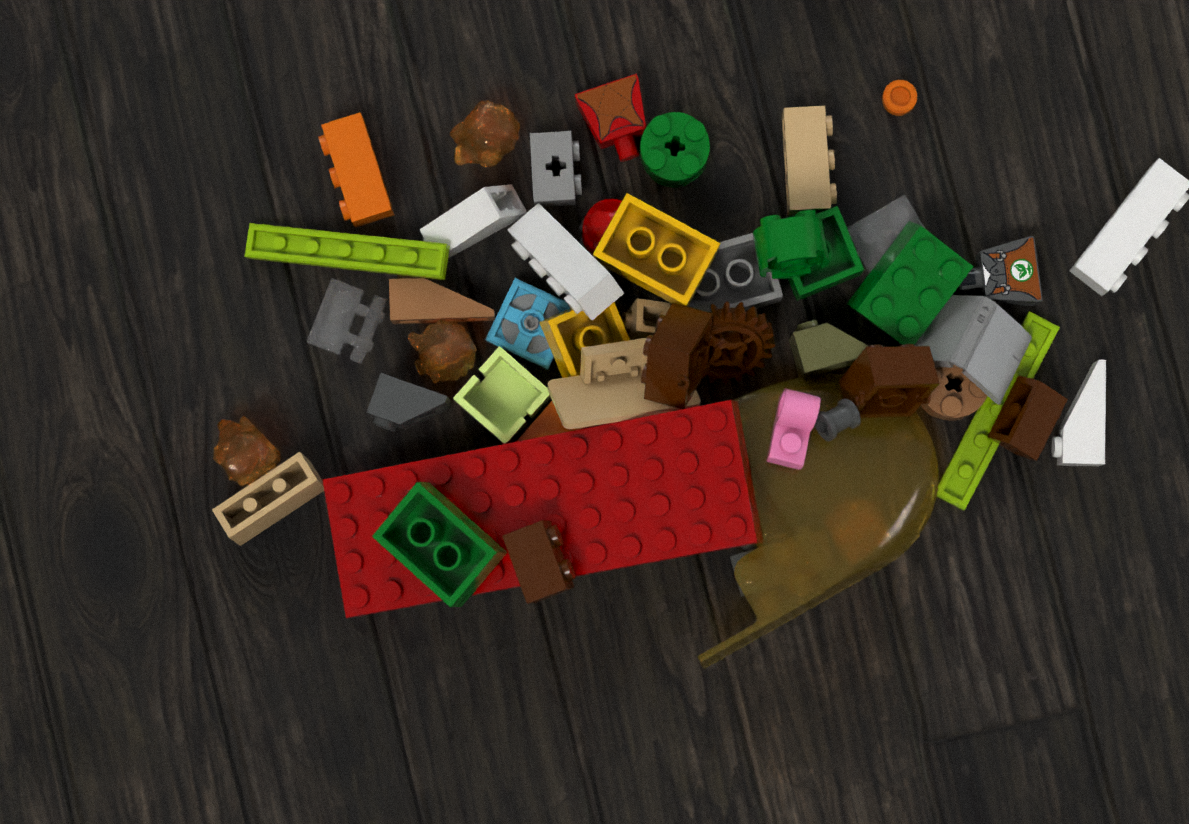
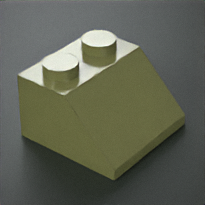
M817 320L797 325V329H795V332H793L789 339L800 380L851 366L862 351L868 347V345L828 323L818 325Z

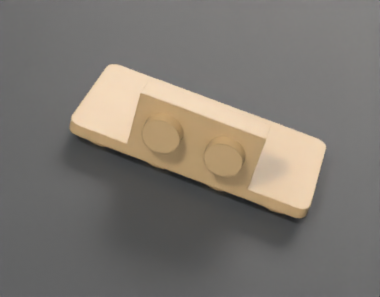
M646 338L582 347L580 375L552 379L548 382V392L564 428L580 429L681 410L644 399L645 384L641 383V375L647 363V356L643 355ZM696 390L686 408L700 406L701 399Z

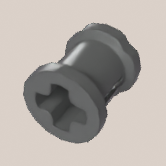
M844 398L838 401L836 407L827 412L819 411L815 428L825 441H832L836 438L837 433L848 427L854 429L860 426L859 411L852 401Z

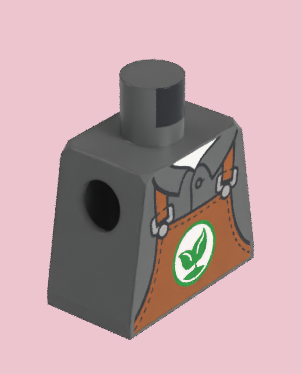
M1034 236L980 251L976 255L977 267L972 268L960 284L961 290L979 288L980 296L987 297L996 302V304L1036 306L1040 304L1043 299Z

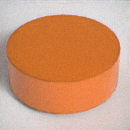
M905 80L892 81L886 86L882 95L884 108L890 114L896 116L908 114L917 102L915 87Z

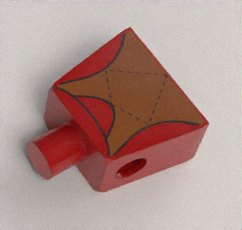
M637 73L575 94L576 105L600 149L615 145L620 162L634 159L640 155L634 138L643 135L646 122Z

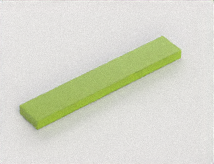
M249 223L244 257L256 260L445 280L450 246L444 243Z
M1030 311L1027 312L1021 326L1031 335L1032 339L1000 405L987 396L982 406L976 410L933 493L934 496L963 511L966 509L999 446L988 435L1018 375L1031 379L1034 378L1060 328Z

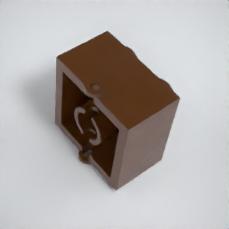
M672 303L666 315L659 316L654 335L647 336L643 348V355L647 356V363L641 375V383L645 384L644 399L679 409L686 408L707 371L709 348L715 341L711 335L713 313Z
M880 344L870 345L862 351L839 380L843 399L847 398L855 404L860 418L911 417L922 403H930L931 393L940 384L930 346H915L914 344H904L899 347H884Z

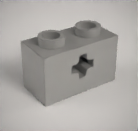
M571 131L530 133L534 206L538 203L542 207L576 205L575 195H582L581 174L574 175L573 161H580L579 140L572 141ZM553 162H559L561 168H566L560 170V176H553L552 170H547L552 169Z

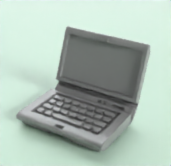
M952 295L915 343V346H930L935 367L952 368L953 365H956L963 369L962 373L996 404L1000 405L1032 337L1016 320L991 299L984 296Z

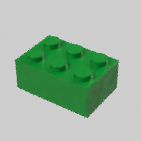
M909 221L847 302V305L898 344L915 345L974 266L924 227Z
M416 482L372 536L451 608L462 607L507 554L506 550L429 482Z

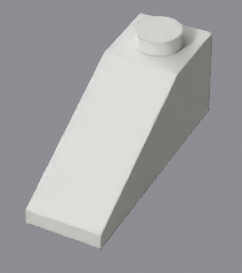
M1097 360L1092 364L1057 431V436L1052 438V457H1057V465L1101 466L1105 464L1106 360Z

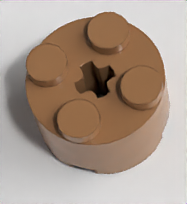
M953 365L952 368L935 367L940 384L931 393L930 403H922L921 407L933 417L948 421L960 420L978 410L985 402L987 395L962 373L963 369L956 365ZM947 377L950 380L956 379L959 382V385L956 387L957 391L955 389L950 391L946 389L945 385L949 382Z

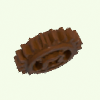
M728 301L720 309L711 304L709 312L713 313L711 335L715 341L709 348L708 367L703 377L708 375L709 383L711 384L717 378H722L723 383L727 384L729 378L733 377L740 382L742 374L745 373L754 376L753 368L755 366L764 368V358H772L771 348L775 347L771 323H767L764 313L757 314L755 306L745 311L743 302H740L736 308H731Z

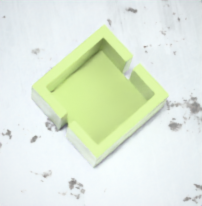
M499 346L479 368L480 373L485 379L480 382L473 375L453 399L501 443L507 444L512 443L528 425L524 419L525 416L528 415L533 419L551 397L546 386Z

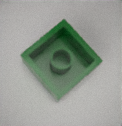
M838 206L816 214V217L820 218L823 223L830 263L820 269V264L818 263L811 266L812 273L787 278L797 301L861 276L864 271Z

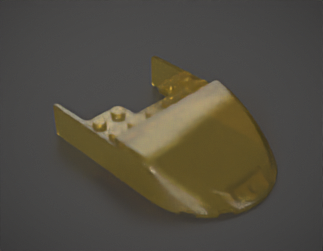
M829 373L798 377L761 388L733 400L737 401L739 405L764 541L763 543L756 544L758 549L743 556L737 562L734 575L739 587L756 614L757 621L750 627L697 656L703 669L887 566L906 552L918 539L935 505L939 473L932 439L916 412L911 417L860 418V426L854 429L848 427L837 433L836 438L829 442L819 435L814 425L809 436L804 466L801 470L766 461L779 397L785 388L818 396L821 398L819 411L827 412L836 407L838 401L843 399L839 380L844 374Z

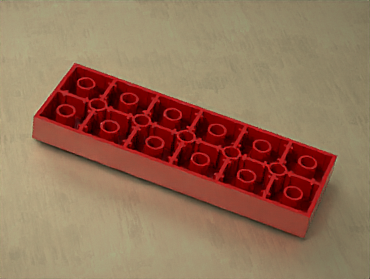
M733 400L323 479L346 618L443 601L372 537L416 482H429L507 551V554L471 596L521 587L502 536L542 520L551 521L552 526L556 525L563 539V545L560 546L564 560H570L576 577L764 542L739 405L737 401Z

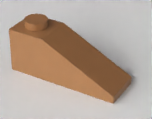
M397 275V279H389L390 321L392 324L494 321L496 318L494 309L428 279Z

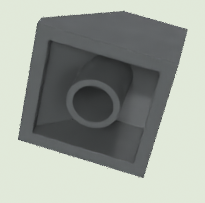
M381 373L366 413L374 418L372 423L376 424L377 427L395 433L397 427L406 430L450 409L452 402L446 395Z

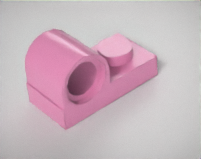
M787 388L784 389L778 401L767 462L798 470L802 469L810 432L816 423L819 413L820 397Z

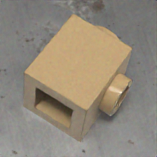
M637 298L627 312H623L621 316L630 340L647 338L648 335H654L660 315H666L670 308V303Z

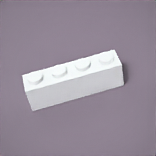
M1158 158L1149 167L1069 271L1101 296L1109 290L1115 293L1128 277L1123 272L1129 264L1132 263L1136 266L1149 249L1144 246L1151 236L1157 239L1169 224L1165 220L1172 209L1178 212L1189 199V194L1186 193L1189 188V180Z
M539 203L507 229L515 240L511 246L524 261L528 257L532 259L528 262L529 265L541 278L545 275L549 277L546 282L558 296L563 293L567 295L563 299L576 314L583 311L593 321L624 294L612 275Z

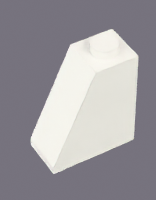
M512 184L483 187L421 228L420 232L425 242L448 244L450 246L449 258L519 220L527 211Z

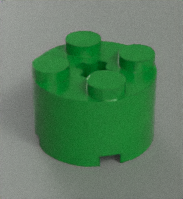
M669 112L658 115L648 124L641 138L640 159L645 171L656 183L671 188L683 187L702 174L707 165L710 151L709 137L704 125L694 117L681 112ZM672 144H678L679 149L683 151H679L677 156H671L670 149L667 148H671Z
M815 210L800 211L795 214V217L781 219L780 215L763 217L760 219L761 226L753 231V240L761 277L765 278L767 272L772 273V279L799 277L812 273L811 266L819 263L820 269L830 263L823 223L820 218L816 217Z

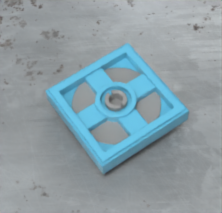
M514 278L485 340L548 370L554 357L539 322L570 309V306L564 300Z

